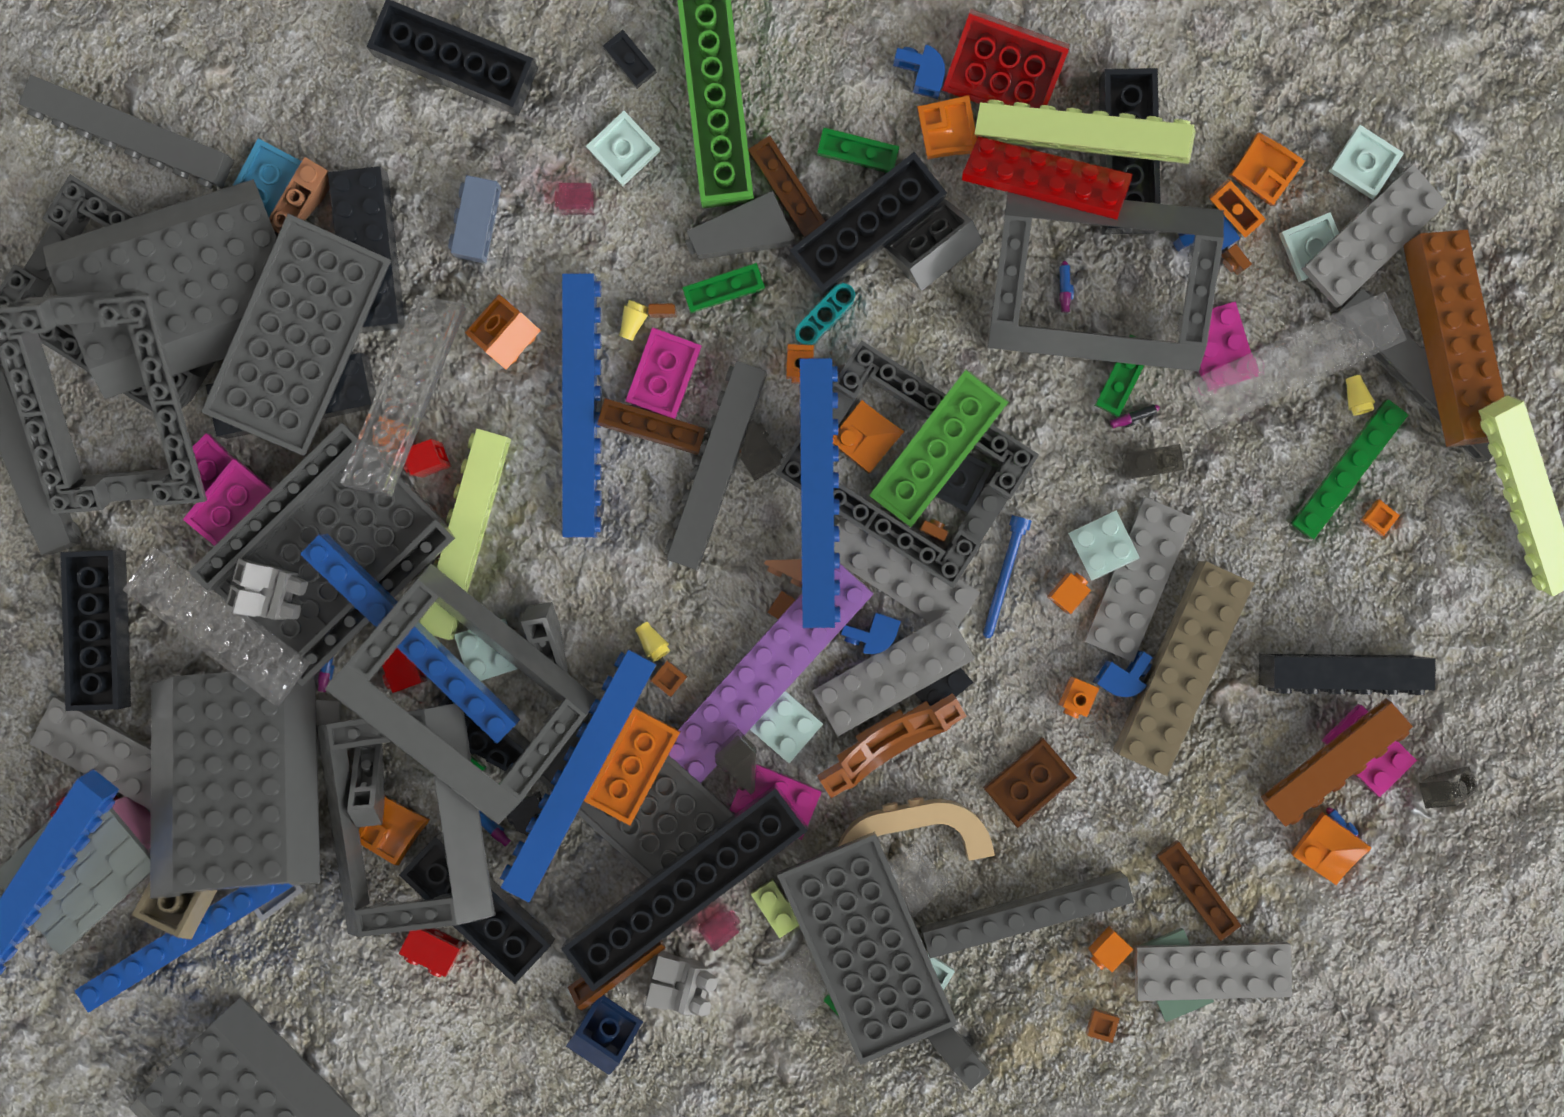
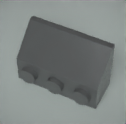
M945 199L884 248L906 277L922 291L960 260L972 253L983 243V240L973 220Z

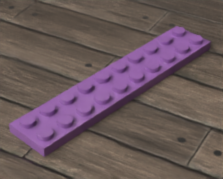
M841 563L840 569H834L835 579H840V596H835V606H840V622L835 623V628H802L801 594L678 729L681 732L669 756L700 783L874 594Z

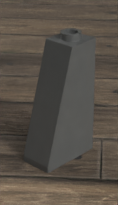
M773 191L688 230L687 235L689 239L685 240L690 254L696 253L699 260L788 247L795 244V238Z

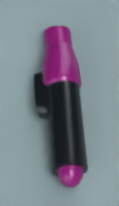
M1151 404L1133 412L1120 415L1110 421L1111 427L1113 429L1120 426L1127 428L1139 424L1141 419L1157 414L1160 407L1159 405Z

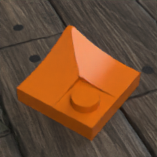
M969 96L917 106L927 160L945 156L971 154L977 137L975 135V125Z
M1257 133L1229 176L1272 206L1294 178L1305 160L1271 138Z
M861 400L838 428V435H833V445L838 446V449L869 474L904 431Z
M384 795L385 804L382 825L360 827L361 845L393 865L399 866L407 851L430 819Z
M1321 812L1291 854L1337 885L1345 874L1371 850V847L1344 826Z

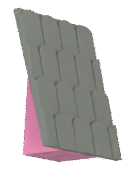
M128 797L115 800L113 807L101 816L103 822L93 833H90L88 836L90 842L87 846L76 854L78 860L63 874L66 877L65 880L56 889H53L51 892L54 895L46 906L39 910L42 914L33 924V927L43 934L49 946L58 952L59 955L64 954L150 875L151 854L148 849L151 848V813L146 807ZM52 818L0 867V887L6 890Z

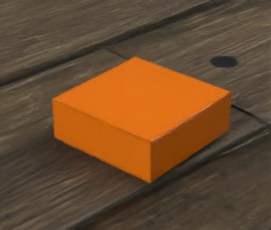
M1377 499L1361 518V521L1380 536H1384L1400 515L1383 501Z

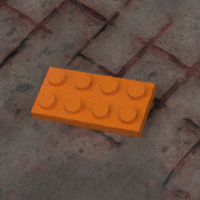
M634 707L584 801L630 826L681 731Z

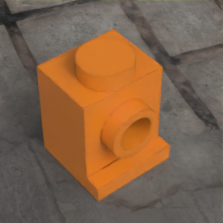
M788 344L786 379H792L791 383L800 384V368L795 366V362L798 359H813L814 345Z

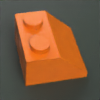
M498 294L467 329L465 334L507 370L511 364L516 362L522 351L535 340L536 335L541 330Z

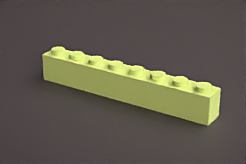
M989 100L988 103L980 102L975 135L977 138L980 136L1008 144L1189 164L1195 127L1190 124V121L1175 119L1172 123L1162 122V118L1148 116L1146 120L1135 119V115L1126 113L1115 117L1109 116V113L1104 111H1093V114H1086L1076 108L1058 111L1055 107L1049 105H1041L1040 109L1030 108V105L1026 103L1016 102L1014 106L1004 105V102L999 100Z
M1507 395L1479 410L1482 419L1480 425L1485 434H1487L1490 443L1488 449L1495 459L1497 465L1495 470L1504 486L1503 495L1510 504L1512 511L1510 516L1517 526L1519 532L1517 537L1526 553L1524 559L1531 569L1533 575L1531 578L1532 583L1539 591L1542 590L1551 596H1555L1564 591V527L1525 403Z
M476 429L475 434L472 433L469 438L468 448L471 450L468 459L465 458L461 466L463 478L461 484L456 485L453 498L456 499L454 509L449 510L446 524H449L448 528L455 539L441 552L440 558L436 559L433 564L467 593L511 439L508 437ZM436 602L419 620L433 636L447 640L455 639L454 634L457 632L459 621Z

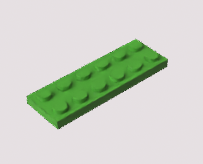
M966 369L869 496L908 526L912 527L1009 401Z

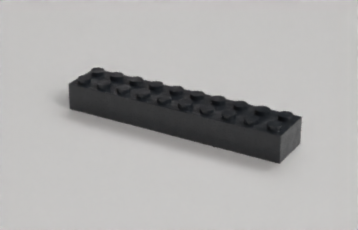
M774 784L568 938L561 947V950L591 990H596L808 831L806 823L777 784Z

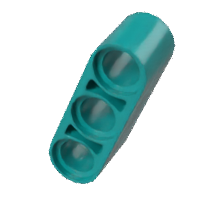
M846 283L835 286L798 324L795 330V340L798 345H815L851 308L855 299V291L852 286ZM840 291H845L850 295V300L847 303H840L836 299V294ZM821 310H828L832 314V319L828 322H822L817 314ZM806 328L812 330L814 333L813 339L809 341L802 340L799 336L801 330Z

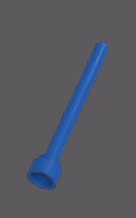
M1014 515L1011 516L1009 525L1011 526L1010 531H1012V535L984 627L983 635L985 638H991L994 634L1022 535L1026 534V530H1030L1031 520Z

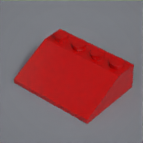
M971 9L942 91L959 97L969 96L970 101L978 104L980 102L988 103L989 100H999L1004 102V105L1014 106V103L1020 102L1029 104L1030 108L1040 109L1041 105H1048L1069 52L1070 44Z

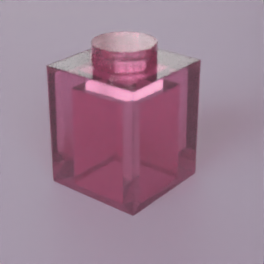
M559 183V191H555V206L559 207L562 215H594V188L591 183Z
M724 906L701 923L698 931L715 952L740 932L739 923H741V920L732 909L728 911Z

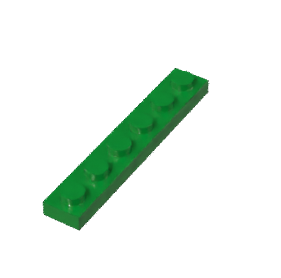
M1389 399L1384 400L1290 524L1309 539L1314 540L1409 414Z

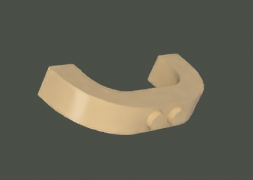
M923 797L909 799L908 804L898 806L897 802L882 805L883 809L862 815L848 826L838 843L839 847L874 831L877 836L934 824H945L955 828L961 834L965 854L969 861L995 856L992 841L986 827L970 809L955 801L946 799L924 801Z

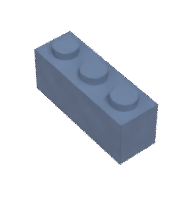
M466 175L465 183L462 182L460 184V208H456L454 213L455 233L450 235L448 247L451 249L450 253L456 258L487 263L502 188L497 181Z

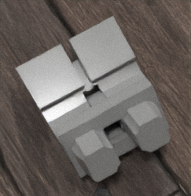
M238 558L232 581L240 586L231 585L225 608L234 614L260 616L273 620L298 619L301 605L291 603L293 594L304 595L308 582L299 578V573Z
M661 951L657 954L645 1006L663 1010L670 1009L682 1015H709L712 1005L709 1001L705 1000L707 992H713L718 983V979L712 975L713 968L705 966L694 959L682 958L671 955L667 951Z

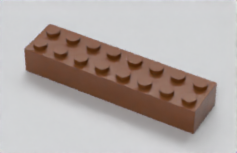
M1468 229L1421 233L1404 244L1403 248L1446 447L1488 443L1487 434H1485L1480 425L1482 419L1479 410L1505 396Z

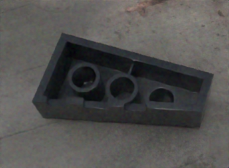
M446 696L438 706L455 703ZM464 712L470 753L486 759V762L503 771L510 764H514L530 744V741L514 727L496 743Z

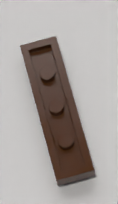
M770 135L748 149L749 154L803 238L826 222Z
M607 398L604 399L597 423L601 427L698 455L706 429Z
M1178 840L1156 855L1218 940H1224L1242 926Z
M661 940L594 991L591 990L582 977L567 988L576 1007L583 1011L666 948L663 941Z

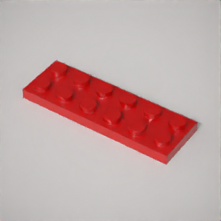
M978 136L962 174V181L1116 220L1119 217L1132 179V174L980 136Z

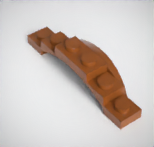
M953 693L931 707L926 701L906 714H903L901 709L856 735L859 742L836 755L839 762L818 774L817 777L830 798H833L844 790L855 787L862 779L891 758L930 737L946 732L953 724L967 716Z

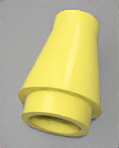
M629 300L627 305H624L619 336L634 340L635 335L649 315L647 314V306Z
M1361 375L1345 379L1348 410L1352 411L1353 416L1373 411L1375 401L1363 382Z
M645 622L635 629L646 657L650 658L652 662L658 661L670 652L668 648L669 643L651 627L649 622Z

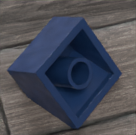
M603 995L593 1002L566 1047L610 1075L621 1062L643 1021Z

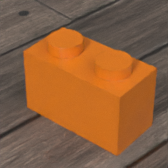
M1227 179L1209 196V199L1219 210H1224V215L1245 238L1266 220L1230 179Z

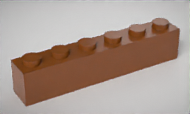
M1385 698L1263 794L1261 798L1285 827L1289 824L1294 825L1303 818V813L1309 808H1316L1325 800L1324 797L1328 793L1341 789L1346 783L1345 780L1351 775H1358L1363 772L1369 761L1373 758L1382 757L1388 751V746L1395 741L1400 742L1405 739L1413 726L1396 706Z

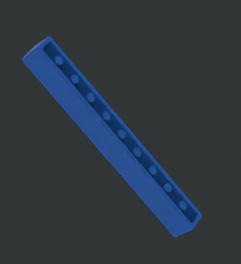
M562 274V537L597 538V532H601L602 529L601 516H597V506H601L602 503L601 490H597V480H601L602 477L601 464H597V454H601L602 450L601 438H597V428H601V426L597 425L600 412H597V401H601L602 398L601 386H597V375H601L602 372L601 359H597V349H601L602 345L601 333H597V323H601L602 319L601 307H597V297H601L602 288L601 281H597L595 274Z
M832 358L800 359L802 628H835V623L840 622V606H835V596H840V579H835L834 569H840V553H834V542H839V526H834V515H839V499H834V488H839V472H833V462H838L839 460L838 446H833V435H838V419H833V408H838V392L832 391V382H838V367L832 366Z
M319 534L300 553L376 628L398 603L387 590L328 534ZM419 621L398 645L397 648L496 743L520 721L495 694Z
M629 649L626 654L621 652L614 664L618 670L614 677L608 675L601 688L606 691L601 701L595 699L588 712L593 715L589 724L583 722L576 735L580 738L576 748L570 746L563 759L568 762L563 771L558 769L551 781V784L555 786L550 795L544 794L538 808L542 809L538 819L532 817L525 830L530 834L525 843L519 841L512 854L517 857L512 866L507 864L499 878L504 881L501 889L527 902H530L656 666V663Z
M94 769L76 780L0 898V975L6 969V966H4L5 962L9 961L18 951L16 945L21 943L29 934L28 927L33 925L42 913L39 910L46 906L54 895L51 893L53 889H56L65 880L66 877L63 875L65 871L69 870L78 860L76 854L83 850L90 842L88 838L90 833H93L103 822L101 816L107 813L115 804L113 798L119 789Z
M287 883L239 888L208 907L192 940L177 938L166 933L74 991L89 1013L293 886Z

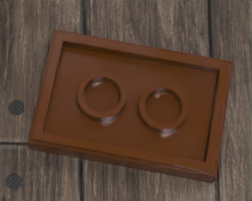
M1041 737L983 788L1013 824L1019 828L1077 777L1047 741Z

